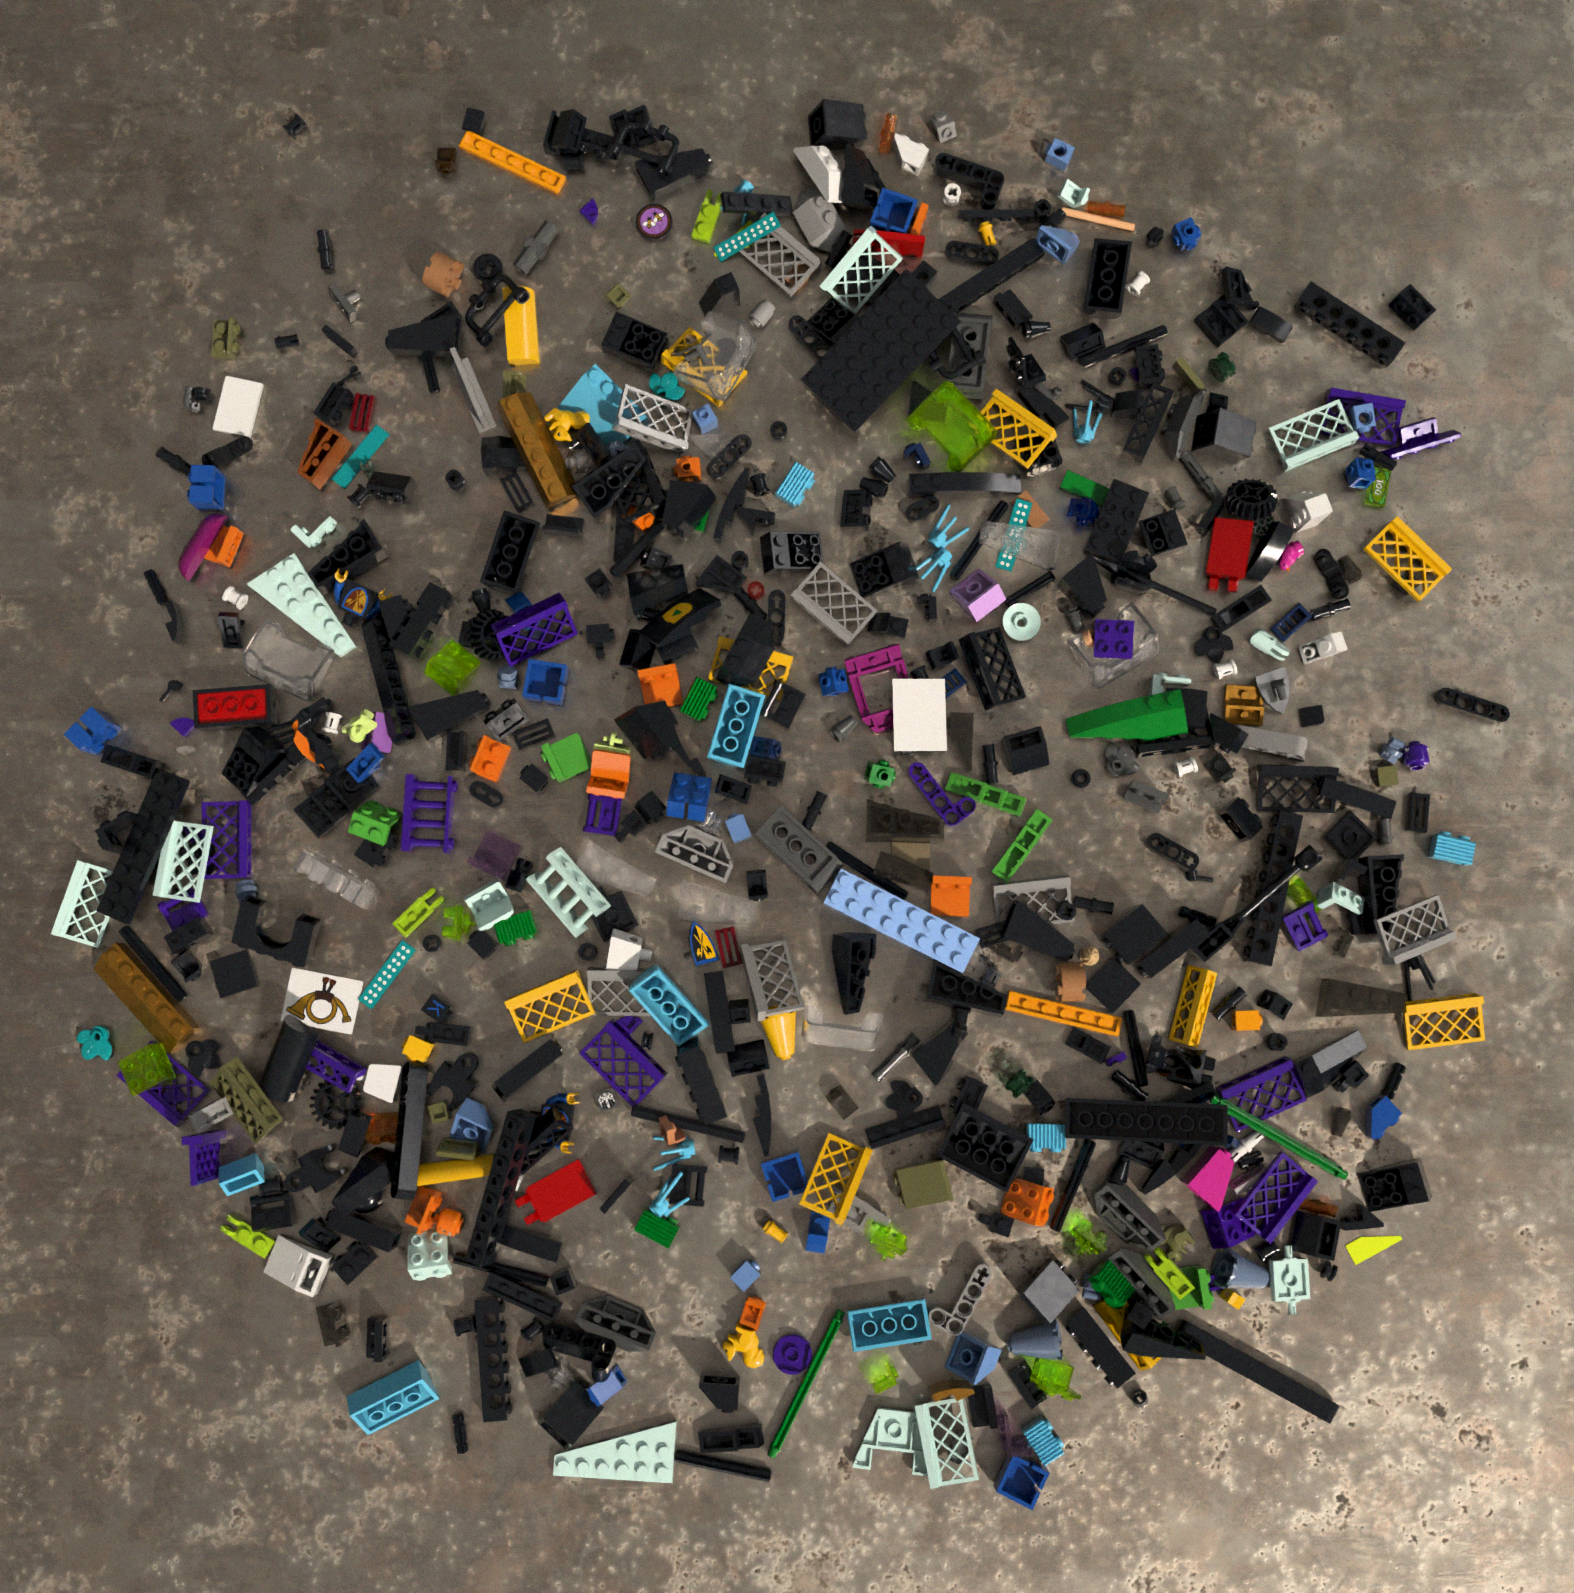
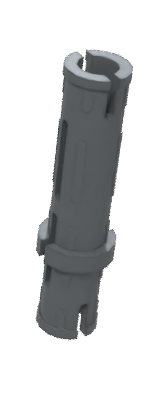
M1190 450L1183 452L1179 458H1181L1200 483V488L1207 492L1212 501L1218 495L1222 496V492L1213 482L1214 479L1207 475Z
M911 1033L871 1073L873 1077L881 1082L905 1056L908 1057L910 1055L909 1052L921 1041Z

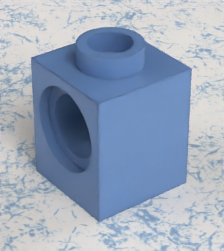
M1055 138L1053 143H1049L1044 152L1047 155L1045 162L1065 171L1075 147ZM1055 152L1061 153L1062 156L1055 155Z
M1373 403L1349 408L1350 422L1354 431L1358 430L1359 433L1369 432L1371 427L1376 426ZM1360 414L1366 417L1365 424L1359 421Z
M709 404L692 412L693 420L702 435L718 427V419Z
M737 812L727 816L728 820L725 823L734 844L752 837L743 814L739 815Z
M746 1258L730 1275V1279L744 1292L761 1275L759 1270L761 1267L755 1260L752 1259L750 1261Z

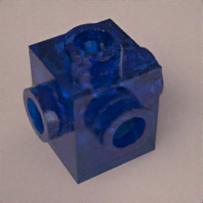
M1082 497L1081 499L1071 498L1067 517L1072 522L1081 526L1094 524L1095 518L1099 514V508L1093 499L1089 497Z

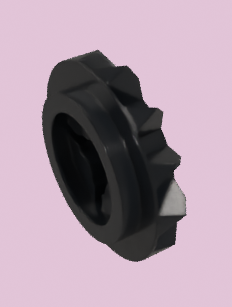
M482 254L474 261L473 273L481 282L484 280H490L491 282L494 277L502 274L503 265L500 259L493 254ZM487 262L490 268H493L490 270L489 275L486 272V270H483L486 269Z

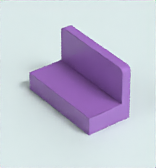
M372 712L374 713L373 721L377 723V727L366 734L365 739L361 743V750L368 744L373 743L380 752L390 753L392 741L384 713Z

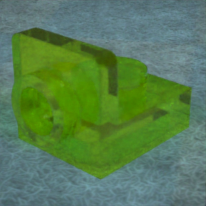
M885 1363L889 1375L885 1376L883 1374L874 1379L875 1382L872 1385L876 1394L898 1384L896 1378L899 1375L895 1366L890 1367L889 1363Z

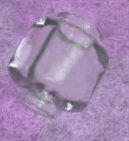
M585 449L570 450L565 458V466L572 474L588 473L594 465Z

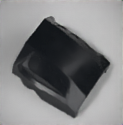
M1041 436L1032 437L1033 446L1040 445L1044 441V438ZM1029 438L1019 439L1020 448L1030 446ZM1055 439L1047 444L1028 469L1025 468L1027 476L1036 477L1062 464L1063 459ZM1031 450L1020 452L1021 459L1027 462L1031 457Z

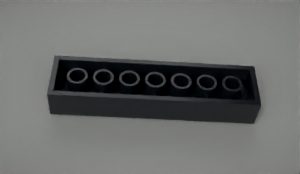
M1066 1098L1065 1138L1228 1146V1105Z

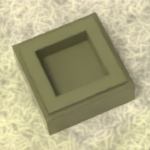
M619 283L605 294V297L618 310L632 298L631 294Z
M1396 765L1375 768L1378 787L1399 784Z
M447 1100L427 1105L432 1124L452 1119L451 1113L447 1109Z

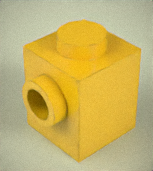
M410 1035L409 1038L406 1037L403 1041L402 1048L404 1049L402 1053L407 1055L406 1059L417 1062L419 1060L427 1062L435 1043L428 1042V1040H424L416 1035Z

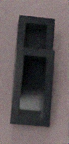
M1017 386L1015 394L1032 414L1040 419L1044 417L1055 431L1067 423L1069 416L1051 399L1029 387Z
M1280 521L1271 522L1265 538L1259 540L1246 569V575L1262 582L1283 553L1294 529Z
M1260 585L1213 615L1212 618L1221 631L1224 632L1271 602L1272 599L1263 586Z
M108 744L100 761L101 763L153 779L157 768L164 770L166 763Z
M762 1423L723 1427L698 1433L701 1453L739 1451L740 1449L760 1448L764 1444Z

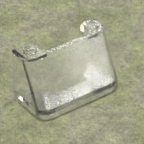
M709 311L702 321V328L705 336L713 333V335L702 344V347L710 362L703 365L699 357L692 359L690 363L681 361L676 365L673 373L678 380L716 400L725 401L754 353L757 341L746 321Z
M1133 602L1120 607L1117 613V620L1134 621L1132 659L1094 658V648H1089L1085 644L1083 634H1074L1067 640L1069 648L1096 689L1106 686L1150 660L1159 651L1158 632Z
M265 619L242 651L243 667L248 675L306 702H311L315 697L335 656L334 650L327 645H319L314 650L284 636L281 625Z
M805 1004L801 1037L803 1041L809 1044L872 1051L878 1045L884 1014L869 1013L861 1021L860 1027L823 1023L822 1009L816 1005Z

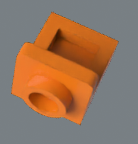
M630 506L628 515L630 516L635 513L637 507ZM649 512L632 521V523L640 531L646 532L652 525L655 516Z
M756 1296L747 1297L738 1325L757 1331L766 1303Z

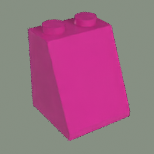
M1210 1146L1180 1181L1208 1207L1218 1212L1221 1209L1235 1162L1230 1159L1232 1155L1226 1149L1219 1146L1217 1148Z

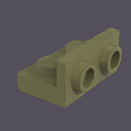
M229 317V320H214L211 351L213 358L236 359V353L239 352L237 335L240 334V324L234 317Z

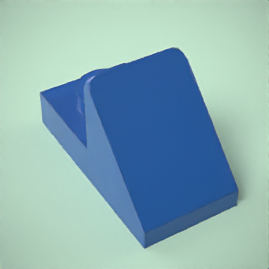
M370 743L346 770L360 783L381 767L379 763L385 756L373 743Z
M811 1211L805 1251L825 1254L830 1218Z

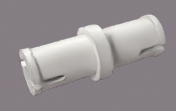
M1254 1130L1245 1139L1241 1138L1237 1149L1232 1148L1229 1151L1232 1155L1230 1159L1236 1162L1245 1153H1250L1252 1148L1264 1139V1136L1259 1135L1261 1133Z

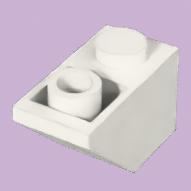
M896 133L893 146L901 168L918 176L928 158L929 149L922 143H915L907 136Z
M1342 632L1331 633L1298 646L1304 664L1348 650Z

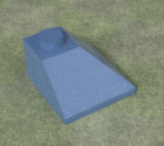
M1043 225L1039 228L1036 241L1041 248L1063 265L1075 252L1080 242L1078 237L1072 232Z
M466 1097L456 1113L449 1136L452 1139L480 1142L479 1151L482 1153L486 1152L494 1128L484 1105Z
M962 1332L956 1337L945 1368L976 1385L995 1369L1002 1349L985 1340Z

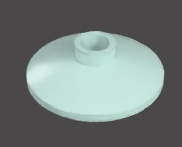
M1017 603L1006 610L1002 623L1008 636L1018 641H1025L1037 634L1041 625V619L1038 611L1033 606L1026 603ZM1022 620L1024 626H1019L1017 621Z

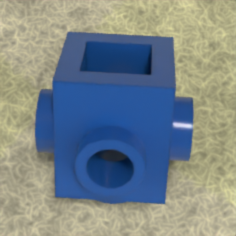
M1192 217L1174 224L1171 230L1173 243L1175 246H1178L1180 251L1195 248L1201 238L1200 228L1195 225Z
M1362 457L1355 458L1346 467L1349 487L1366 489L1376 480L1373 460Z
M828 667L825 669V672L818 674L822 696H837L849 692L845 669Z

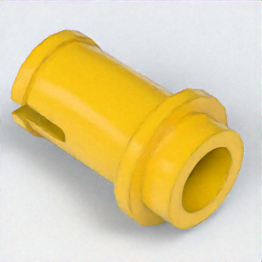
M989 221L981 223L978 232H981L986 246H990L988 239H990L993 246L997 242L991 229L993 226Z
M768 1220L762 1228L765 1231L764 1234L768 1233L778 1240L779 1243H782L787 1237L788 1232L774 1224L775 1221Z

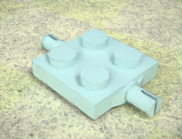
M1284 1245L1285 1257L1279 1260H1269L1271 1301L1287 1302L1288 1315H1296V1302L1310 1299L1308 1259L1294 1258L1292 1245Z

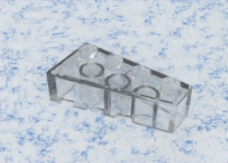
M986 521L981 524L979 543L1047 571H1053L1057 566L1061 531Z
M591 841L588 842L576 862V865L590 881L648 898L657 883V880Z
M303 850L292 870L297 873L306 874L308 879L318 884H323L326 889L336 894L339 893L342 898L365 910L369 909L379 892L375 888L376 884L368 879L365 881L358 878L360 874L351 869L349 871L342 869L343 864L336 860L330 862L325 859L327 855L318 850L316 852Z
M681 879L678 919L679 921L686 922L694 920L695 922L756 926L757 902Z

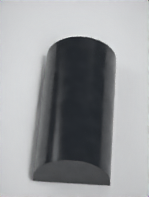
M1094 239L1084 312L1088 316L1104 320L1116 319L1121 316L1132 241Z
M505 510L503 511L480 579L481 584L506 594H517L540 522Z
M290 1014L286 1015L258 1082V1086L267 1098L279 1102L294 1100L320 1036L318 1031Z

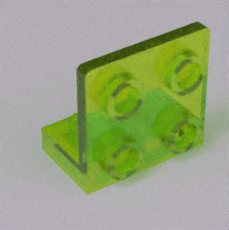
M451 640L428 660L424 674L454 696L459 692L462 681L480 666L481 661L457 642Z
M162 1043L148 1044L118 1061L132 1096H137L159 1083L170 1082L177 1078Z
M1044 1358L1035 1359L1030 1380L1036 1384V1388L1044 1390L1043 1393L1055 1397L1056 1394H1059L1063 1399L1073 1401V1398L1081 1400V1395L1069 1387L1074 1370L1073 1366Z

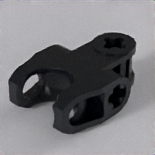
M471 1052L464 1053L457 1058L453 1065L445 1060L434 1074L426 1094L431 1097L441 1086L449 1087L452 1090L453 1098L447 1109L453 1112L466 1097H469L477 1085V1082L470 1077L478 1068V1056ZM470 1059L469 1063L471 1064V1066L466 1067V1062L464 1060Z
M334 1143L312 1150L299 1157L297 1160L301 1168L286 1177L284 1183L286 1189L290 1192H298L311 1186L316 1194L331 1186L341 1176L348 1172L346 1166L336 1171H329L324 1165L325 1156L336 1149ZM299 1178L300 1182L294 1185L293 1182Z

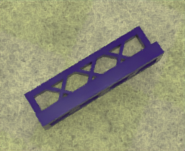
M319 1040L311 1055L316 1057L319 1066L315 1067L309 1060L306 1068L347 1093L352 1092L356 1079L364 1076L367 1069ZM325 1065L332 1067L334 1075L327 1074ZM345 1074L350 1077L348 1085L342 1082L340 1075Z

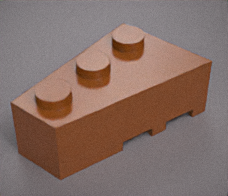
M315 418V426L312 434L309 435V444L307 450L303 453L297 473L305 481L321 490L352 446V443L344 435Z

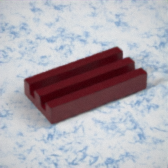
M355 394L349 430L369 433L376 398L374 395ZM360 399H362L357 427H355ZM369 400L364 428H361L366 401Z
M734 926L715 930L723 968L741 965L742 961ZM731 931L733 939V944L737 957L736 962L733 961V956L727 932ZM720 933L724 934V939L730 963L727 964L725 960Z

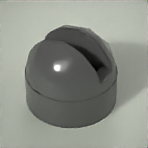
M1143 1390L1133 1392L1131 1396L1133 1404L1138 1408L1147 1406L1148 1396ZM1141 1396L1143 1401L1139 1402L1137 1398Z

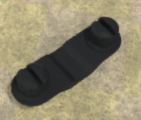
M244 436L225 446L218 447L203 454L202 464L217 467L232 462L250 452L253 448V441L249 437Z
M1319 549L1314 558L1325 575L1334 597L1338 599L1347 597L1349 588L1339 564L1334 560L1329 550Z

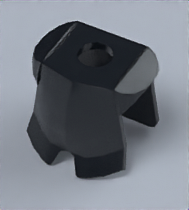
M1137 550L1122 554L1121 564L1127 570L1151 580L1150 573L1155 570L1157 563L1149 554L1140 557ZM1111 574V583L1115 588L1138 595H1143L1151 589V586L1125 579L1126 577L1124 576L1118 577Z

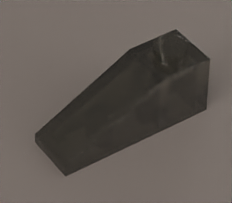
M951 712L949 717H946V729H949L948 734L965 771L971 772L974 713Z
M882 851L879 853L873 874L926 892L929 890L934 874L900 857Z

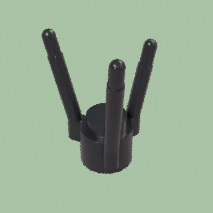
M1081 380V383L1084 384L1083 389L1098 397L1095 403L1098 408L1092 407V411L1100 414L1103 411L1108 412L1114 398L1103 393L1085 380ZM1068 403L1065 404V407L1081 410L1088 409V406Z
M1422 954L1403 962L1409 1001L1412 1000L1409 967L1412 970L1420 968L1430 990L1434 989L1431 981L1436 983V980Z

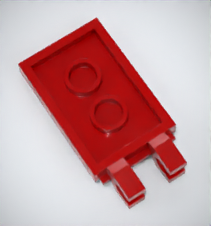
M854 229L853 236H862L866 230ZM876 230V233L901 256L922 258L925 236ZM853 237L852 245H854L860 237ZM874 239L871 243V252L881 251V244Z
M1215 517L1206 574L1210 577V590L1218 591L1220 578L1229 579V592L1237 593L1239 580L1245 579L1254 521Z
M577 1159L526 1187V1194L516 1199L515 1203L519 1208L529 1201L531 1202L535 1212L524 1218L526 1224L529 1225L538 1219L541 1222H546L596 1195L597 1192L580 1159Z

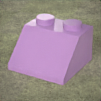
M979 568L949 591L965 613L976 622L1006 600L999 584Z

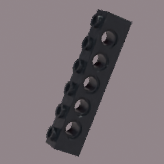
M1312 281L1294 305L1299 312L1309 315L1316 323L1326 326L1331 333L1338 334L1348 344L1355 345L1362 353L1372 356L1381 365L1388 367L1406 343ZM1314 302L1318 303L1320 305V308H1317L1314 305ZM1329 313L1335 314L1336 318L1331 317ZM1345 323H1349L1352 328H1348ZM1361 333L1366 334L1367 339L1363 338L1361 336ZM1377 343L1381 344L1383 346V349H1380L1377 346Z
M496 1296L478 1297L474 1300L483 1423L505 1421L513 1413L512 1401H509L508 1395L511 1393V1382L507 1381L510 1364L509 1361H506L505 1353H508V1341H504L507 1324L506 1320L503 1321L502 1314L505 1313V1301ZM488 1313H492L495 1315V1322H489L487 1320ZM488 1334H495L497 1342L489 1341ZM490 1354H496L499 1357V1362H492ZM492 1374H497L500 1377L499 1383L492 1381ZM494 1394L500 1395L502 1402H494L492 1396Z

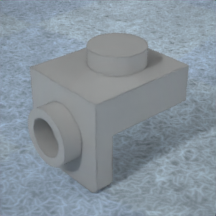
M946 110L929 116L930 124L936 130L940 143L956 137L955 122Z

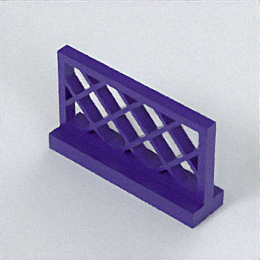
M1332 387L1326 391V404L1340 399L1349 421L1348 407L1351 405L1357 406L1373 403V409L1379 414L1375 421L1381 417L1387 427L1378 432L1376 427L1373 426L1371 428L1375 433L1374 436L1367 438L1363 433H1359L1360 436L1357 441L1395 447L1398 427L1406 400ZM1329 408L1327 414L1335 417L1339 414V412L1333 414V412ZM1389 411L1396 412L1395 421L1389 424L1384 416ZM1325 418L1322 426L1326 428L1327 422L1330 419ZM1338 423V428L1335 431L1337 432L1338 430H1340L1342 432L1341 434L1345 433L1346 431L1343 428L1345 425L1341 426V424ZM1389 429L1392 433L1391 441H1385L1380 434ZM1320 430V434L1330 436V433Z
M560 592L490 625L509 667L578 634L567 608L568 605ZM563 609L562 619L555 618L556 612ZM548 619L545 627L537 626L539 620ZM552 621L559 623L556 631L549 629ZM564 624L571 627V631L567 633L560 632ZM525 627L530 628L527 636L519 634L521 629ZM535 629L542 631L539 639L532 638ZM546 633L554 634L552 640L548 642L543 641ZM508 635L513 636L510 644L504 643L502 638ZM517 638L525 639L522 647L514 646ZM529 641L537 643L535 648L531 650L526 649ZM512 649L520 651L517 657L510 659L509 655Z
M250 801L202 802V825L210 826L213 823L220 830L211 839V843L220 850L213 857L208 855L210 860L207 862L204 879H251ZM207 806H215L220 812L211 819L207 815ZM229 806H237V814L231 819L224 811ZM221 814L229 820L223 828L214 822ZM231 823L237 827V833L232 838L224 831ZM202 829V839H203V838H205L206 829ZM221 833L229 839L222 848L214 841ZM231 842L237 846V852L232 857L225 851ZM223 852L229 860L221 867L215 859ZM213 862L219 870L214 875H207V867ZM233 862L237 866V874H229L224 869Z
M614 1019L609 1021L579 1053L632 1107L633 1105H638L668 1074L644 1049H641V1046ZM605 1032L611 1037V1045H601V1036ZM590 1047L598 1048V1058H591L586 1051ZM601 1048H611L612 1058H601ZM615 1048H622L625 1051V1058H615ZM601 1061H612V1072H605L602 1069ZM615 1061H625V1072H615ZM628 1061H635L639 1065V1072H629ZM615 1075H625L626 1086H619L615 1082ZM629 1075H639V1086H629ZM642 1075H649L654 1080L651 1086H642ZM629 1089H639V1098L635 1102L629 1097Z
M152 1040L124 1070H121L116 1075L176 1127L181 1126L187 1115L210 1092L206 1086ZM154 1047L158 1051V1059L147 1060V1052ZM170 1061L172 1063V1072L161 1073V1062ZM158 1062V1073L147 1074V1063ZM144 1063V1074L136 1075L131 1071L136 1064ZM184 1073L187 1076V1084L176 1085V1074ZM172 1074L173 1085L162 1086V1075ZM158 1076V1087H149L147 1077ZM199 1086L203 1090L198 1097H190V1087ZM187 1087V1098L176 1099L175 1088ZM173 1088V1099L164 1100L162 1098V1089ZM177 1101H187V1110L183 1114L177 1111Z
M1286 1056L1215 1087L1218 1095L1225 1100L1233 1096L1239 1097L1240 1099L1237 1104L1239 1108H1241L1243 1100L1252 1102L1248 1112L1251 1115L1256 1104L1265 1107L1262 1115L1258 1117L1253 1115L1261 1121L1307 1101L1293 1068L1295 1067L1293 1061ZM1289 1071L1291 1074L1289 1084L1281 1082L1282 1075ZM1268 1080L1275 1082L1271 1092L1263 1089L1265 1082ZM1279 1084L1287 1086L1284 1097L1275 1094ZM1250 1088L1257 1090L1254 1100L1245 1097L1247 1090ZM1291 1088L1298 1091L1300 1098L1293 1101L1287 1099ZM1261 1091L1270 1095L1266 1105L1257 1102ZM1274 1096L1282 1099L1278 1108L1270 1107ZM1228 1115L1235 1132L1249 1127L1244 1123L1238 1125L1236 1118Z
M226 1130L205 1131L182 1137V1145H189L191 1186L219 1178V1167H221L220 1139L227 1137Z
M1279 1151L1234 1210L1233 1214L1256 1232L1258 1236L1271 1244L1318 1181L1286 1154ZM1282 1159L1286 1160V1169L1278 1170L1280 1161ZM1291 1172H1300L1301 1174L1296 1181H1292ZM1287 1173V1182L1279 1184V1174ZM1274 1175V1185L1267 1186V1178ZM1287 1187V1193L1280 1197L1279 1188ZM1275 1189V1198L1267 1199V1190ZM1262 1191L1263 1200L1255 1201V1194ZM1275 1202L1276 1207L1274 1210L1268 1212V1203ZM1263 1204V1214L1255 1215V1206ZM1246 1207H1250L1251 1216L1243 1217L1241 1215L1242 1211ZM1264 1218V1223L1257 1229L1256 1219Z

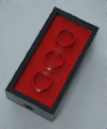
M270 684L193 690L194 728L197 730L213 731L278 725L276 688Z

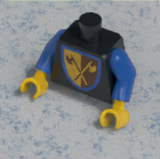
M338 568L335 573L336 580L333 591L338 609L345 612L341 623L352 627L355 618L364 621L381 613L379 601L391 598L393 594L391 593L386 597L384 595L386 589L377 593L352 580L346 579L348 571L346 570L344 575H340V568Z
M579 1092L556 1094L548 1098L546 1103L541 1105V1112L530 1110L529 1113L537 1116L536 1122L553 1106L559 1109L560 1120L573 1125L575 1104L580 1103V1101H575L574 1096L579 1095ZM558 1126L553 1132L562 1131L564 1128ZM572 1131L554 1147L560 1149L563 1153L571 1154L572 1152L568 1150V1146L574 1145L573 1142H569Z

